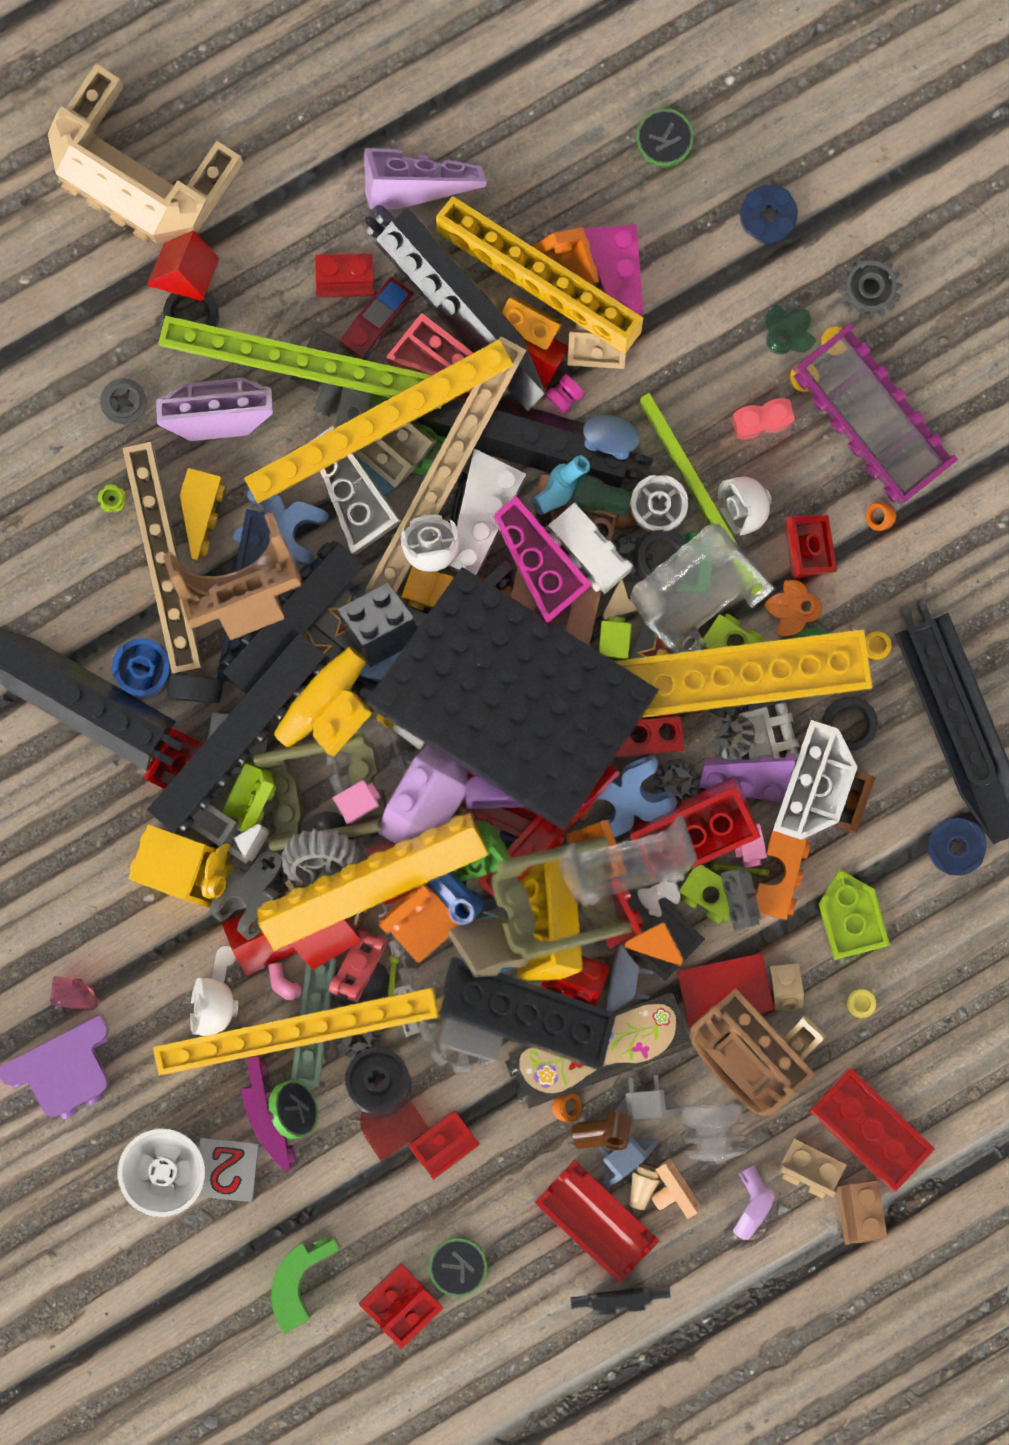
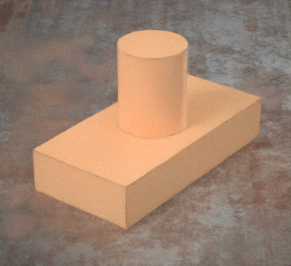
M669 1158L661 1163L656 1171L666 1186L651 1196L655 1206L662 1210L676 1201L687 1219L691 1218L702 1208L701 1204L672 1159Z

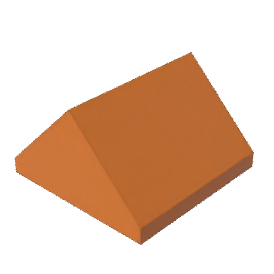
M660 923L642 932V934L626 940L623 946L677 965H681L683 961L664 923Z

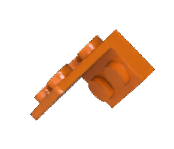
M583 227L554 232L532 246L594 286L599 283L598 269L593 262L589 249V240L585 236Z
M427 883L417 886L382 916L379 921L382 929L386 933L390 931L417 962H421L450 937L448 935L450 929L461 925L452 920L449 908Z

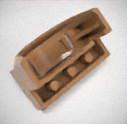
M736 988L691 1027V1042L703 1062L741 1103L758 1115H774L815 1076V1073ZM726 1033H731L717 1047L714 1048V1044L717 1043ZM738 1035L741 1036V1038H742V1039L753 1049V1051L765 1062V1064L769 1067V1069H768V1068L758 1059V1057L746 1046V1044L738 1037ZM771 1077V1081L768 1084H766L759 1092H755L766 1080H768Z

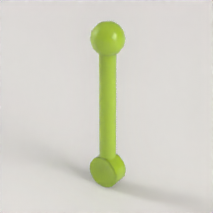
M716 860L711 861L709 864V868L713 872L744 868V866L720 864ZM748 867L747 872L769 875L770 869Z
M396 953L391 954L388 958L391 963L388 997L394 996L396 966L400 961V956Z

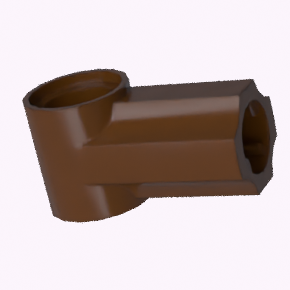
M610 1112L607 1114L606 1119L578 1122L572 1127L573 1143L577 1149L605 1146L610 1150H624L628 1147L632 1119L623 1112Z

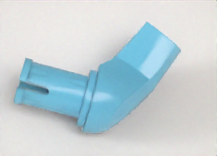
M581 455L576 456L567 465L559 464L553 469L545 490L532 499L534 508L539 515H544L569 501L576 487L577 478L590 469V464L585 457Z

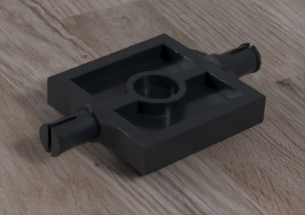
M651 1286L649 1288L641 1287L589 1293L584 1296L570 1297L571 1309L589 1307L593 1311H598L599 1315H610L616 1313V1308L627 1307L628 1312L646 1310L645 1305H651V1301L654 1299L671 1298L670 1286L655 1288Z

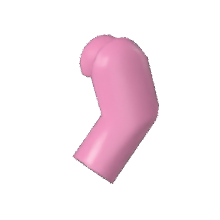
M282 962L268 965L272 990L285 1000L299 998L302 994V987L299 983H291L284 978Z

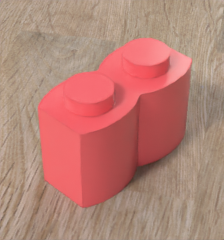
M785 398L773 399L762 407L757 405L743 407L737 410L732 417L736 438L742 440L758 437L764 431L770 433L783 431L789 428L795 420L791 402Z

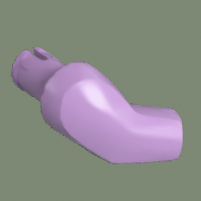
M755 1165L738 1174L751 1196L749 1198L750 1201L733 1229V1232L744 1240L750 1239L761 1225L775 1198L773 1189L765 1186Z

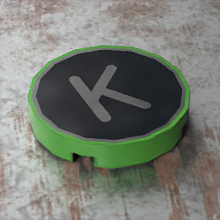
M659 109L652 111L643 118L637 130L636 143L640 154L646 161L661 167H669L679 164L687 157L692 148L694 134L691 124L684 115L671 109Z
M297 1080L285 1081L275 1086L270 1094L268 1104L269 1113H273L274 1119L272 1122L274 1127L281 1135L289 1139L303 1138L312 1133L317 1125L318 1108L310 1089Z
M452 1238L445 1240L436 1247L430 1258L429 1272L431 1280L438 1290L448 1296L462 1297L470 1295L480 1288L486 1278L487 1263L485 1254L477 1244L469 1239Z

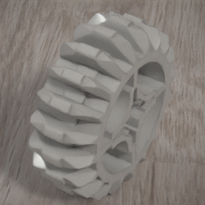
M313 829L312 832L302 830L301 835L293 834L292 839L287 840L284 851H282L283 873L288 875L289 880H295L296 885L303 884L305 887L315 883L317 879L323 876H331L340 872L347 865L361 862L359 847L355 846L354 840H348L347 835H338L337 831L327 832L326 829L324 831Z

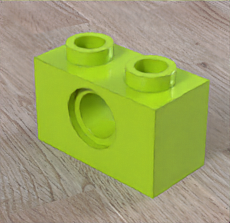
M719 614L699 646L705 650L728 647L727 639L731 636H738L742 640L743 645L762 643L765 641V638L753 630L747 633L739 627L741 622L733 616L726 614L723 617Z
M608 617L607 621H602L598 652L613 661L628 660L631 623H625V618Z
M703 865L692 868L678 890L683 895L680 901L693 909L697 905L707 910L705 916L719 925L722 920L726 923L730 921L729 906L722 886V877ZM709 886L714 887L718 891V899L712 904L705 902L702 897L703 890Z

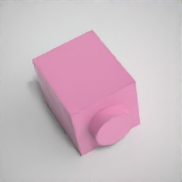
M364 780L333 797L348 824L379 807L377 800L381 798L374 784L370 783L367 785Z

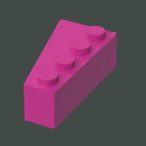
M517 496L512 498L492 516L546 623L591 586V583Z

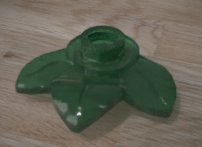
M778 303L768 310L765 317V325L769 331L766 336V344L771 352L786 354L792 350L802 353L813 347L817 340L813 335L806 332L811 322L809 311L797 308L786 313ZM777 336L783 337L786 342L778 341Z

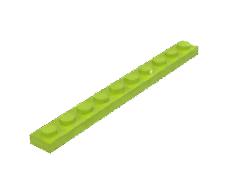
M165 316L158 342L161 347L390 398L433 376Z

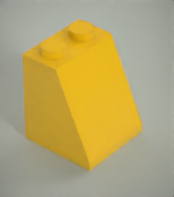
M147 825L145 832L140 838V847L136 858L131 863L128 879L177 898L210 908L214 897L211 899L204 897L200 883L205 875L206 862L210 854L217 849ZM230 853L227 854L226 864L230 862L232 856Z

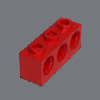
M672 714L654 716L653 719L641 718L636 727L641 730L642 739L636 743L632 740L630 734L615 757L684 751L681 716L672 717ZM663 724L668 726L670 730V736L667 740H663L659 735V729Z

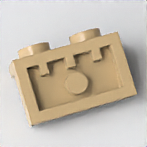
M570 324L567 365L625 369L626 353H622L579 324Z
M793 1138L778 1170L784 1173L782 1179L796 1186L801 1181L810 1186L808 1192L824 1199L826 1194L831 1197L834 1196V1190L846 1164Z

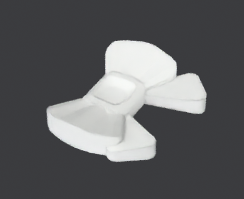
M666 874L659 884L651 888H640L637 892L640 902L649 909L648 913L657 917L662 915L658 902L659 899L666 897L675 904H678L680 901L678 885L669 874Z

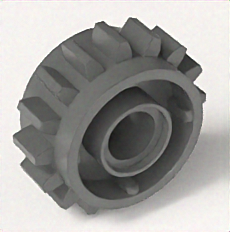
M870 255L867 256L865 262L857 258L855 260V267L851 265L846 267L849 276L841 275L840 281L845 283V285L840 286L838 292L845 293L841 302H848L850 305L849 313L855 310L858 312V318L861 319L865 314L868 315L870 320H873L877 313L884 317L886 314L885 308L891 311L895 308L891 300L899 301L901 295L896 293V291L902 288V283H896V279L900 274L899 272L893 273L891 271L892 263L888 265L883 264L882 257L877 261H872ZM868 281L875 283L878 292L875 294L866 293L863 289V284Z

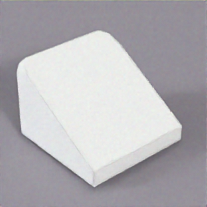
M256 824L235 837V841L246 859L251 862L255 859L268 837L269 831L262 825Z

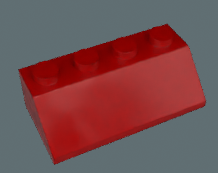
M736 777L677 803L674 810L657 819L637 821L633 823L630 829V837L655 885L659 884L666 874L675 877L761 838L748 801Z

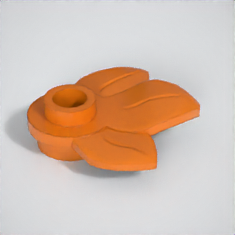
M786 580L783 584L784 593L773 595L764 605L770 614L780 618L777 628L779 636H792L801 633L806 623L815 621L822 613L821 601L817 596L809 594L802 582ZM811 603V610L804 612L802 610L803 605Z

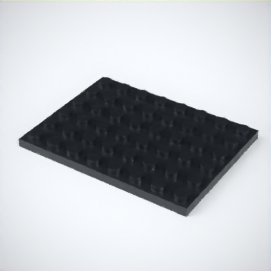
M461 567L369 696L366 706L565 831L658 694L659 689L552 622L546 623L544 617Z

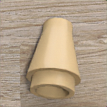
M639 1164L637 1169L633 1170L630 1206L640 1210L646 1209L649 1199L661 1180L656 1168Z

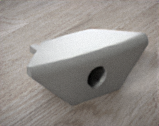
M653 1075L654 1090L634 1092L633 1078H628L629 1093H626V1097L614 1112H623L628 1114L632 1120L679 1113L681 1112V1107L664 1094V1089L659 1090L658 1075Z

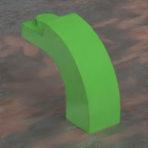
M325 1236L311 1244L313 1249L310 1251L305 1241L295 1246L279 1265L273 1279L271 1301L274 1315L283 1334L310 1320L311 1315L300 1294L301 1277L308 1267L340 1250L341 1247L336 1237L329 1240Z

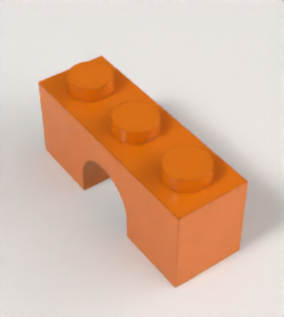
M773 826L766 848V855L776 858L782 863L784 875L782 880L776 885L758 883L754 899L756 898L760 914L787 920V916H793L797 899L792 898L795 886L800 887L804 871L799 870L802 858L807 859L811 842L806 841L807 837L800 840L774 831Z

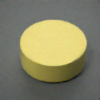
M857 989L849 994L846 1006L854 1017L866 1018L875 1011L876 999L870 991Z

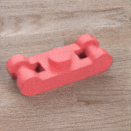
M362 927L358 930V933L363 941L350 948L329 987V992L339 995V993L346 995L348 1000L355 1003L361 997L388 942V938L381 935L377 937L371 935L369 930ZM365 945L373 948L370 954L362 951ZM347 979L355 981L353 985L347 984L345 982Z

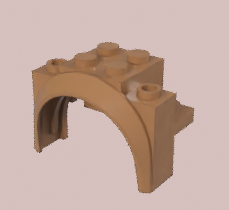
M273 513L264 514L271 533L269 534L270 543L266 551L255 562L234 573L221 576L196 575L184 569L172 552L164 556L169 578L182 601L191 629L219 618L229 639L232 640L285 619L278 594L300 586L302 579L296 560Z

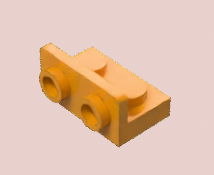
M516 296L508 299L502 311V314L524 339L544 350L549 348L553 338L560 332L564 322Z

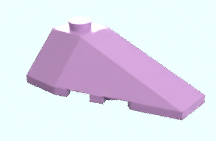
M365 148L364 151L365 194L370 209H373L376 205H382L387 210L401 209L486 187L487 181L482 166L453 160L437 163L429 160V156L419 154L418 159L402 156L403 151L396 149Z

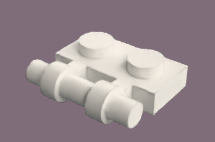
M786 703L775 705L777 716L769 718L767 707L738 714V717L742 715L749 719L755 728L754 743L748 751L749 759H759V755H770L771 758H780L778 752L786 751L787 754L796 753V760L798 759V747H800L798 738L795 739L791 722L794 721L792 713H788ZM780 725L784 742L776 743L772 727Z

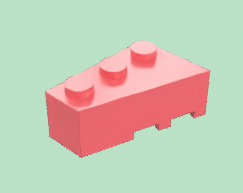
M421 313L387 355L386 361L388 365L434 375L468 357L473 352Z

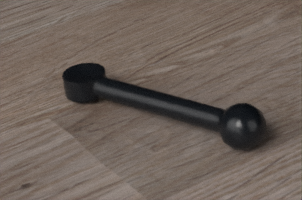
M461 472L457 479L458 486L451 521L455 523L456 527L463 486L468 478L465 472Z

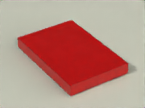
M762 953L677 971L689 1028L695 1025L714 1006L716 1007L735 988L758 1013L775 1010Z

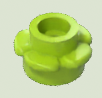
M114 484L105 486L98 494V502L101 503V508L106 512H118L125 505V491L122 488H117ZM111 496H114L115 500L110 501L109 498Z

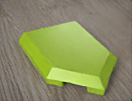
M839 869L819 903L833 959L838 960L890 946L875 889Z

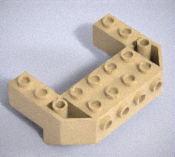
M95 64L67 108L65 109L62 106L59 108L48 132L55 172L63 183L61 187L73 196L79 193L87 198L85 203L96 211L100 212L101 209L109 212L111 214L109 218L122 227L125 224L135 229L133 234L145 242L151 239L155 243H161L191 231L198 233L243 165L241 156L216 140L187 186L180 181H177L173 186L96 136L95 130L124 87L118 77Z

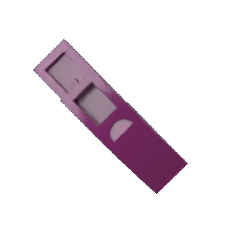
M260 1055L248 1057L247 1063L251 1087L240 1089L247 1116L256 1136L272 1159L284 1171L291 1170V1163L296 1162L294 1146H288L287 1137L281 1135L274 1127L272 1122L274 1119L273 1113H269L268 1104L272 1090H266L264 1079L269 1078L267 1061H261Z

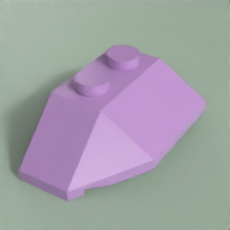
M246 378L185 383L172 390L165 397L161 396L156 399L157 425L189 441L247 436L273 414L272 389L267 386L263 387Z
M426 744L414 758L388 803L381 822L382 831L378 833L391 842L398 844L403 840H411L418 837L430 828H438L447 824L453 818L466 795V784L469 781L467 769Z

